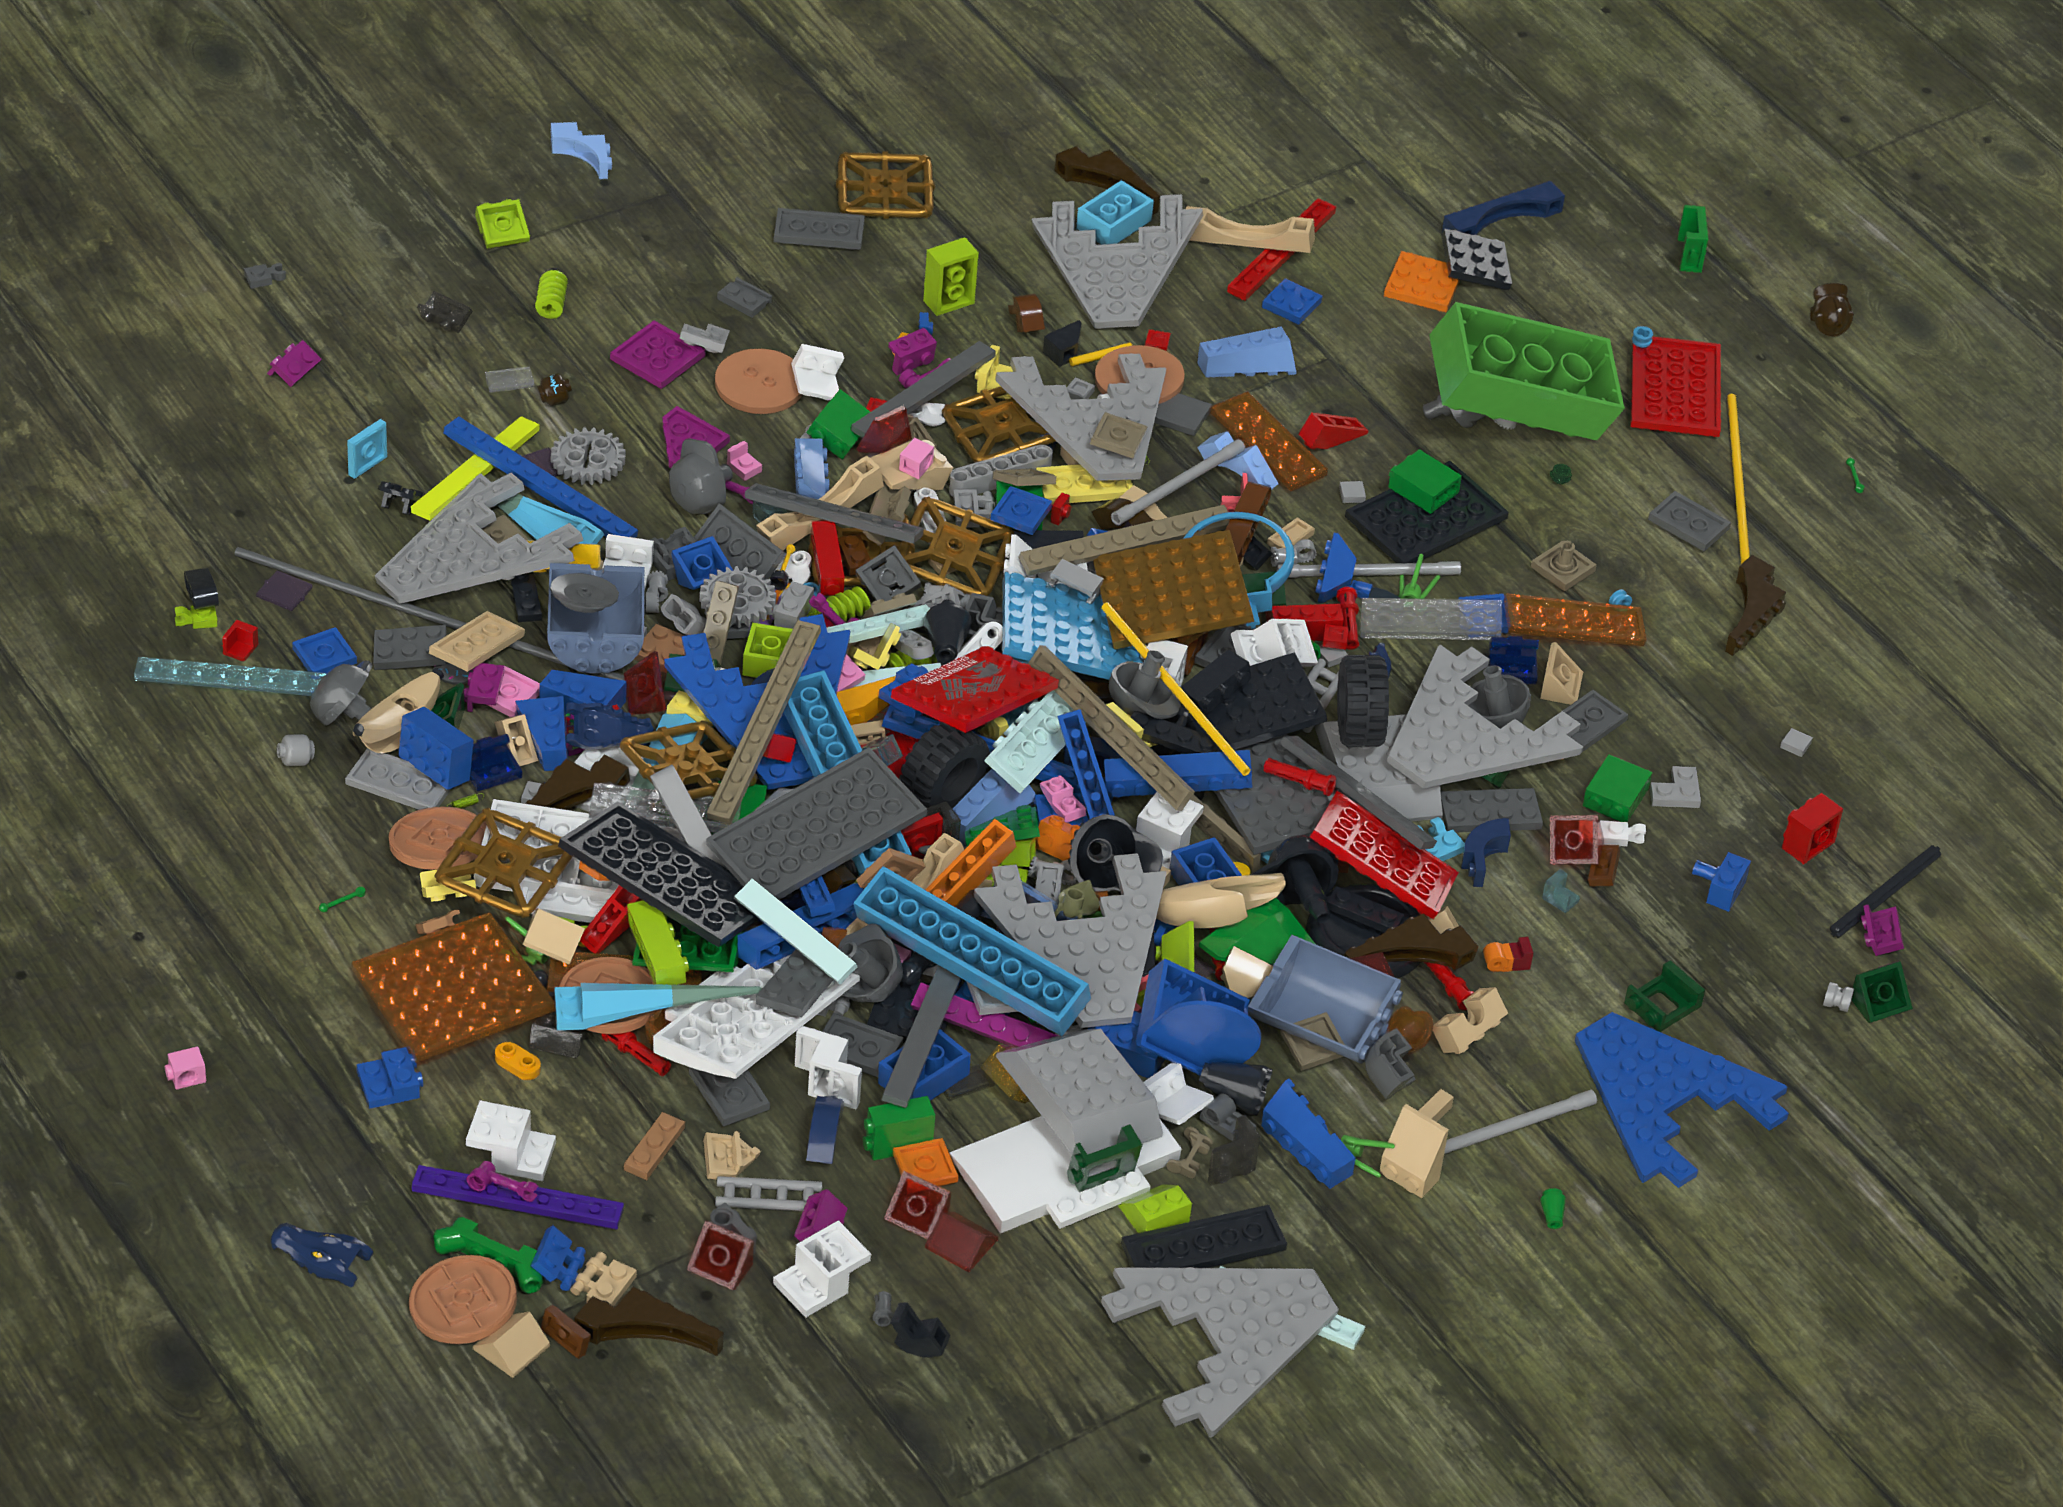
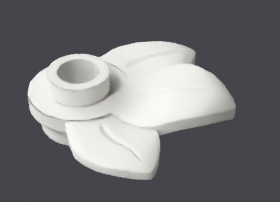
M926 402L908 415L914 418L918 417L921 423L929 426L941 425L945 422V419L942 417V409L945 404Z
M797 551L790 556L785 570L789 579L792 578L793 582L800 584L808 581L811 576L809 570L812 564L811 555L806 551ZM784 559L775 570H781Z

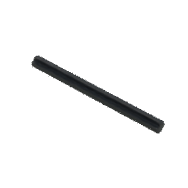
M1931 845L1831 925V935L1837 938L1843 936L1862 920L1861 916L1865 915L1864 905L1869 904L1871 911H1874L1941 857L1940 848Z

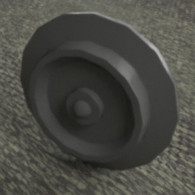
M569 573L558 576L552 581L550 587L551 593L561 604L571 610L583 613L602 611L604 608L616 603L619 596L616 586L608 580L584 573Z

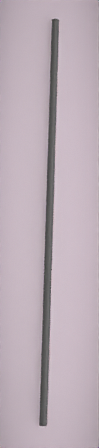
M237 547L235 550V556L441 625H446L456 630L467 624L408 603L399 604L393 598ZM519 640L508 646L567 666L552 651ZM612 671L610 673H588L597 677L627 681V687L669 701L676 695L675 692L664 691L663 688Z

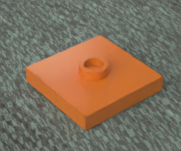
M943 1138L893 1148L894 1159L908 1192L958 1182L957 1171Z

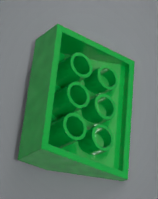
M667 916V923H671L674 929V940H679L682 950L681 956L687 958L690 970L734 972L740 959L738 957L737 936L744 933L745 929L722 946L717 947ZM636 943L632 964L633 966L647 967Z

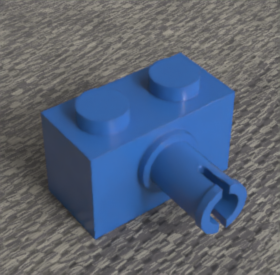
M1730 852L1726 855L1721 866L1718 867L1697 860L1692 874L1712 881L1706 903L1729 912L1747 880L1751 861Z

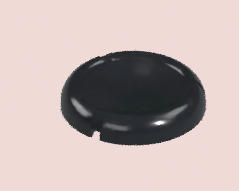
M1351 884L1346 887H1340L1403 913L1404 918L1401 925L1408 918H1415L1421 915L1415 907L1400 901L1394 893L1378 885ZM1333 891L1326 894L1327 901L1330 898ZM1329 910L1330 918L1325 923H1318L1309 914L1305 929L1316 945L1344 956V953L1353 946L1358 947L1369 938H1376L1384 934V932ZM1394 961L1368 967L1398 979L1412 972L1421 962Z

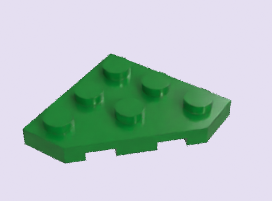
M1030 805L1018 806L1016 810L996 816L965 831L967 847L994 819L1013 831L1015 840L1040 837L1036 807H1031Z

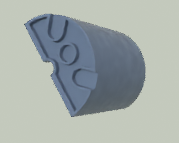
M550 563L547 636L550 649L562 663L579 672L610 673L634 660L639 654L644 641L645 567L604 565V568L601 570H593L588 564ZM569 573H584L608 580L616 586L619 596L616 603L604 608L602 611L583 613L571 610L561 604L551 593L550 587L552 581L558 576Z
M1291 935L1275 961L1270 975L1266 976L1248 1005V1015L1362 1064L1365 1062V1057L1370 1048L1390 1030L1391 1025L1388 1022L1395 1005L1397 1006L1400 1003L1403 992L1400 991L1401 980ZM1327 1012L1345 1045L1293 1023Z

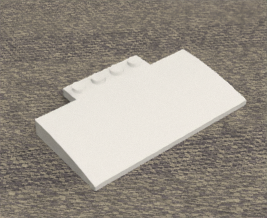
M493 799L491 810L499 811L528 823L530 821L535 823L536 827L560 837L565 836L596 816V814ZM495 821L499 834L515 840L521 832ZM654 823L684 842L676 826ZM488 826L485 829L482 841L483 846H486L491 839ZM534 836L528 837L524 843L533 848L553 845ZM562 854L538 859L533 866L550 873ZM573 856L558 877L556 886L548 891L537 908L555 916L591 923L619 885L613 881H598L580 870V860ZM506 859L505 861H502V860H500V861H501L502 863H509V862H510V859ZM474 873L476 886L481 887L487 878ZM525 876L520 883L526 903L530 901L542 884L541 881L529 876ZM497 882L491 888L513 892L512 888Z
M790 955L757 970L747 964L743 968L736 967L734 972L716 971L699 985L759 986L763 988ZM852 972L841 985L833 980L803 1017L756 1004L757 994L669 1007L665 1010V1019L671 1021V1023L653 1036L654 1053L694 1069L736 1079L859 982L860 975Z
M1042 1116L950 1152V1157L1001 1234L1047 1214L1051 1215L1060 1229L1149 1192L1150 1185L1143 1175L1165 1167L1171 1159L1179 1160L1182 1149L1160 1120L1163 1135L1161 1138L1142 1143L1134 1172H1129L1126 1176L1107 1181L1102 1185L1080 1193L1075 1184L1070 1183L1067 1176L1072 1154ZM1113 1160L1092 1168L1088 1177L1116 1167L1117 1161Z

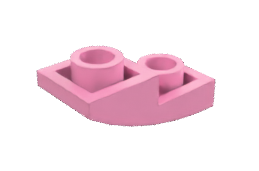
M1062 776L1040 783V788L1056 814L1064 818V822H1070L1086 816V808L1074 797L1073 787Z

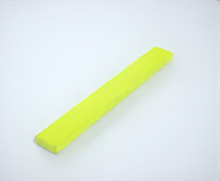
M519 417L494 439L515 451L540 431V427L536 422ZM474 454L411 506V513L431 521L477 475L482 474L485 476L495 466Z

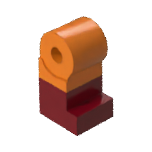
M1519 937L1518 942L1490 943L1484 947L1483 955L1487 968L1492 972L1530 970L1533 950L1529 937Z

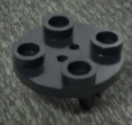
M381 481V484L378 486V490L384 492L381 507L389 509L392 499H396L399 496L402 497V502H404L402 514L411 515V506L415 501L421 499L424 493L411 488H402L401 485Z

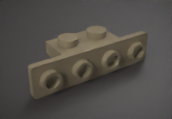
M883 481L884 487L876 492L869 513L902 522L905 518L904 511L910 503L908 500L911 491L905 486L900 490L890 489ZM863 530L866 537L878 546L884 542L885 536Z
M716 581L711 603L706 613L705 629L702 633L706 634L711 658L717 659L721 665L739 587L723 581Z

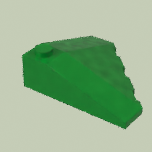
M1274 898L1263 905L1247 910L1248 917L1234 925L1219 927L1201 940L1198 946L1216 960L1226 962L1231 949L1235 946L1270 965H1274L1291 935L1313 944L1315 943L1291 911L1277 898Z

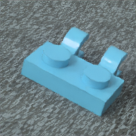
M1439 817L1430 820L1433 827L1428 828V832L1437 842L1434 848L1425 850L1442 861L1463 853L1465 843L1453 829L1446 831L1445 825Z

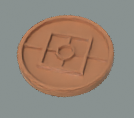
M1126 346L1113 350L1100 359L1095 369V383L1102 394L1108 393V384L1125 383L1117 362L1119 354H1140L1146 368L1166 367L1159 403L1168 401L1176 396L1184 385V369L1180 361L1167 351L1151 346Z
M748 349L736 352L724 359L715 373V387L718 395L728 405L744 412L754 414L779 412L793 406L803 395L797 389L791 364L793 359L778 351Z
M431 807L412 812L398 820L391 828L389 833L390 850L399 861L409 866L438 870L442 861L453 848L455 839L462 836L477 815L454 807ZM483 822L471 841L482 845L487 826L485 822ZM468 851L462 852L451 867L467 864L475 860L478 855Z
M600 957L574 966L565 974L560 987H580V983L654 984L649 970L644 966H633V961L624 958ZM658 1010L610 1021L587 1028L586 1030L603 1034L630 1032L650 1022Z
M477 1255L456 1256L433 1265L417 1279L410 1293L409 1307L415 1325L423 1334L443 1343L464 1344L486 1338L508 1322L516 1308L517 1289L511 1273L499 1262Z

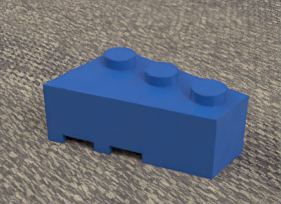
M551 670L540 683V698L563 696L565 710L567 703H602L603 705L611 706L617 704L621 708L626 702L627 681Z
M564 697L516 700L517 715L525 714L539 762L544 771H553L565 759H568Z

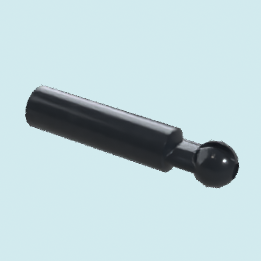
M974 889L970 890L955 906L975 919H978L985 911L974 898ZM915 952L907 961L902 962L903 978L901 982L907 985L917 983L924 971L935 963Z

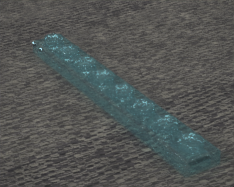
M138 657L134 678L135 681L312 696L319 681L327 673Z

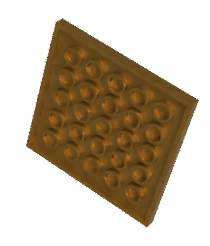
M1230 530L1102 554L1093 560L1096 575L1104 578L1100 587L1103 604L1108 602L1143 644L1254 622ZM1106 615L1114 650L1132 646Z

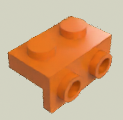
M1051 815L1040 821V837H1035L1036 849L1062 861L1068 860L1070 858L1069 850L1072 849L1070 841L1074 839V832L1079 830L1080 826L1071 825L1064 822V818Z

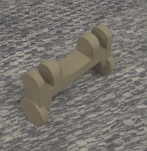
M1187 1127L1184 1135L1191 1141L1192 1150L1186 1159H1171L1167 1162L1166 1167L1172 1173H1180L1189 1178H1194L1200 1168V1164L1193 1159L1197 1152L1207 1154L1213 1144V1140L1200 1134L1196 1128Z

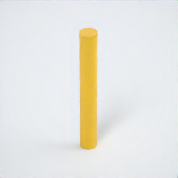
M1129 342L1069 358V363L1073 367L1099 360L1113 350L1132 346V344Z

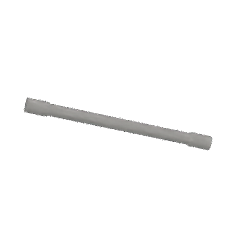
M1239 439L1233 441L1219 452L1155 490L1111 514L1113 523L1120 525L1143 509L1224 461L1242 453L1245 450L1244 443Z
M1460 561L1422 563L1419 575H1460L1461 563ZM1416 563L1355 564L1353 576L1413 575ZM1277 564L1276 571H1278L1283 564ZM1294 564L1288 578L1323 576L1324 574L1320 573L1321 565Z
M1588 1090L1551 1105L1447 1139L1444 1154L1573 1110L1576 1111L1597 1103L1596 1094L1593 1090Z

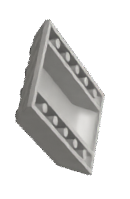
M1407 714L1388 716L1386 740L1379 747H1346L1340 741L1338 721H1328L1314 726L1323 754L1327 759L1411 822L1432 820L1436 817L1442 819L1440 785L1423 789L1387 763L1388 755Z
M1101 1029L1078 1030L1063 1036H1056L997 1052L996 1054L998 1060L1071 1154H1073L1075 1144L1079 1142L1087 1155L1117 1144L1121 1127L1129 1124L1133 1127L1141 1143L1161 1138L1163 1135L1156 1098Z

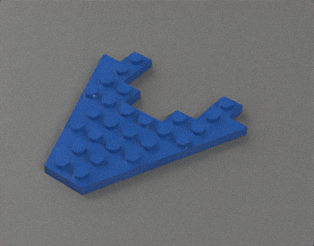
M823 614L799 618L800 621L820 625L821 632L800 677L825 670L837 695L850 641V630L828 633ZM705 633L682 636L685 656L664 659V666L726 741L737 749L768 682L743 686L739 667L714 670ZM783 712L774 733L795 738ZM797 740L791 762L763 756L755 772L759 780L764 785H767L768 790L804 784L814 778Z
M1611 1012L1578 1032L1575 1036V1043L1640 1181L1643 1183L1660 1172L1678 1188L1697 1177L1698 1169L1666 1142L1678 1135L1681 1128L1667 1114L1696 1096L1703 1099L1715 1111L1734 1100L1769 1131L1788 1118L1789 1113L1775 1101L1786 1094L1787 1086L1785 1084L1725 1060L1720 1055H1713Z

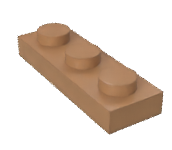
M662 1112L624 1163V1171L647 1180L685 1129V1121Z

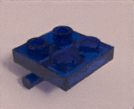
M1509 635L1507 638L1491 637L1488 647L1489 666H1499L1502 669V675L1514 676L1525 684H1537L1536 649H1538L1539 640L1523 639L1522 636Z
M508 734L494 738L489 736L476 740V743L473 744L470 780L477 791L522 778V769L506 745L510 743Z

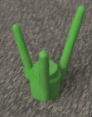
M1419 554L1411 583L1405 586L1404 575H1400V593L1398 597L1401 598V602L1407 607H1415L1418 604L1422 605L1425 597L1440 579V576L1437 575L1422 593L1420 586L1416 582L1422 565L1423 554Z
M507 916L505 918L512 928L522 936H526L527 930L510 917ZM526 947L528 956L499 951V954L502 956L525 961L533 966L536 962L544 964L550 957L529 947Z
M1343 1135L1341 1139L1355 1158L1356 1156L1361 1157L1364 1146L1395 1148L1394 1144L1387 1141L1360 1139L1348 1135ZM1355 1159L1354 1165L1376 1177L1381 1176L1373 1168Z

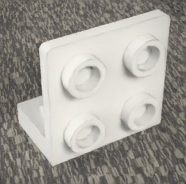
M801 344L791 363L798 392L805 396L831 400L839 390L835 375L844 360L843 353Z
M608 534L606 538V557L602 569L604 565L645 567V591L647 576L650 574L653 564L654 541Z
M1172 1062L1143 1082L1156 1098L1159 1117L1177 1125L1186 1122L1191 1116L1201 1111L1214 1100L1212 1094L1186 1085L1181 1064Z

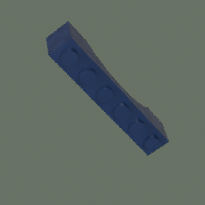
M1551 181L1446 215L1444 216L1442 233L1444 229L1470 235H1478L1486 226L1501 219L1517 216L1546 218L1562 212L1565 195Z

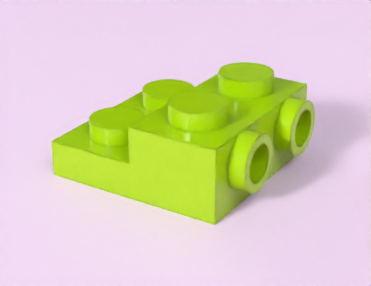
M507 199L494 204L484 203L476 207L475 217L480 234H483L486 248L517 244L530 240L519 199Z

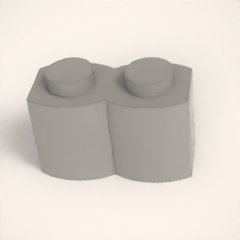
M671 594L661 606L663 615L673 621L675 627L685 635L700 634L705 629L707 619L699 614L695 606L678 596Z

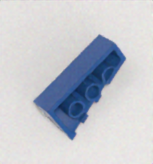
M1287 1079L1264 1108L1261 1126L1267 1134L1272 1135L1280 1143L1283 1149L1288 1150L1297 1158L1302 1166L1310 1170L1318 1181L1323 1182L1331 1189L1353 1175L1355 1157L1335 1133L1329 1134L1324 1119L1320 1115L1314 1116L1307 1107L1309 1101L1304 1095L1299 1097L1292 1089L1295 1086L1294 1083Z

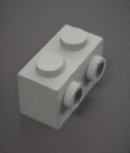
M792 581L788 589L783 590L779 605L775 604L773 608L772 618H775L774 626L793 629L799 618L806 617L812 608L809 600L814 595V587Z

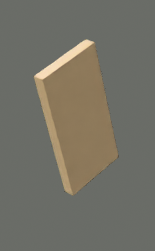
M486 611L429 647V654L468 672L524 637L525 629Z

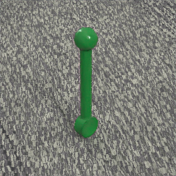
M1850 457L1846 460V464L1850 466L1856 483L1855 491L1862 493L1865 487L1863 484H1860L1854 466L1855 460Z
M357 887L353 893L327 904L321 903L319 910L327 912L330 907L356 896L363 897L366 894V889L364 887Z

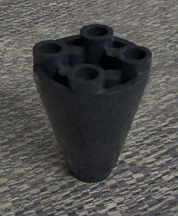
M949 599L931 607L924 617L926 633L932 643L934 655L942 664H947L958 656L970 632L972 623L971 615L967 610Z
M1213 1061L1210 1064L1205 1062L1199 1082L1204 1083L1205 1087L1217 1095L1222 1093L1228 1095L1234 1101L1235 1106L1245 1113L1257 1116L1262 1106L1273 1069L1264 1065Z

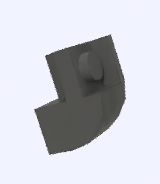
M972 593L965 608L972 618L968 634L969 638L987 622H997L1002 625V608L996 606L994 597ZM991 629L987 633L989 638L994 637V632ZM1002 642L995 650L1002 652Z
M1397 1028L1383 1035L1370 1048L1365 1057L1366 1072L1385 1099L1391 1098L1396 1092L1411 1085L1416 1080L1414 1073L1402 1059L1412 1047Z

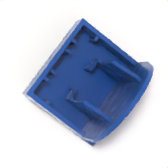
M1165 958L1149 971L1136 1038L1137 1046L1173 1063L1181 1064L1183 1068L1201 1075L1205 1062L1210 1064L1212 1061L1243 1064L1258 1051L1261 1043V1032L1256 1022L1248 1016L1250 999Z

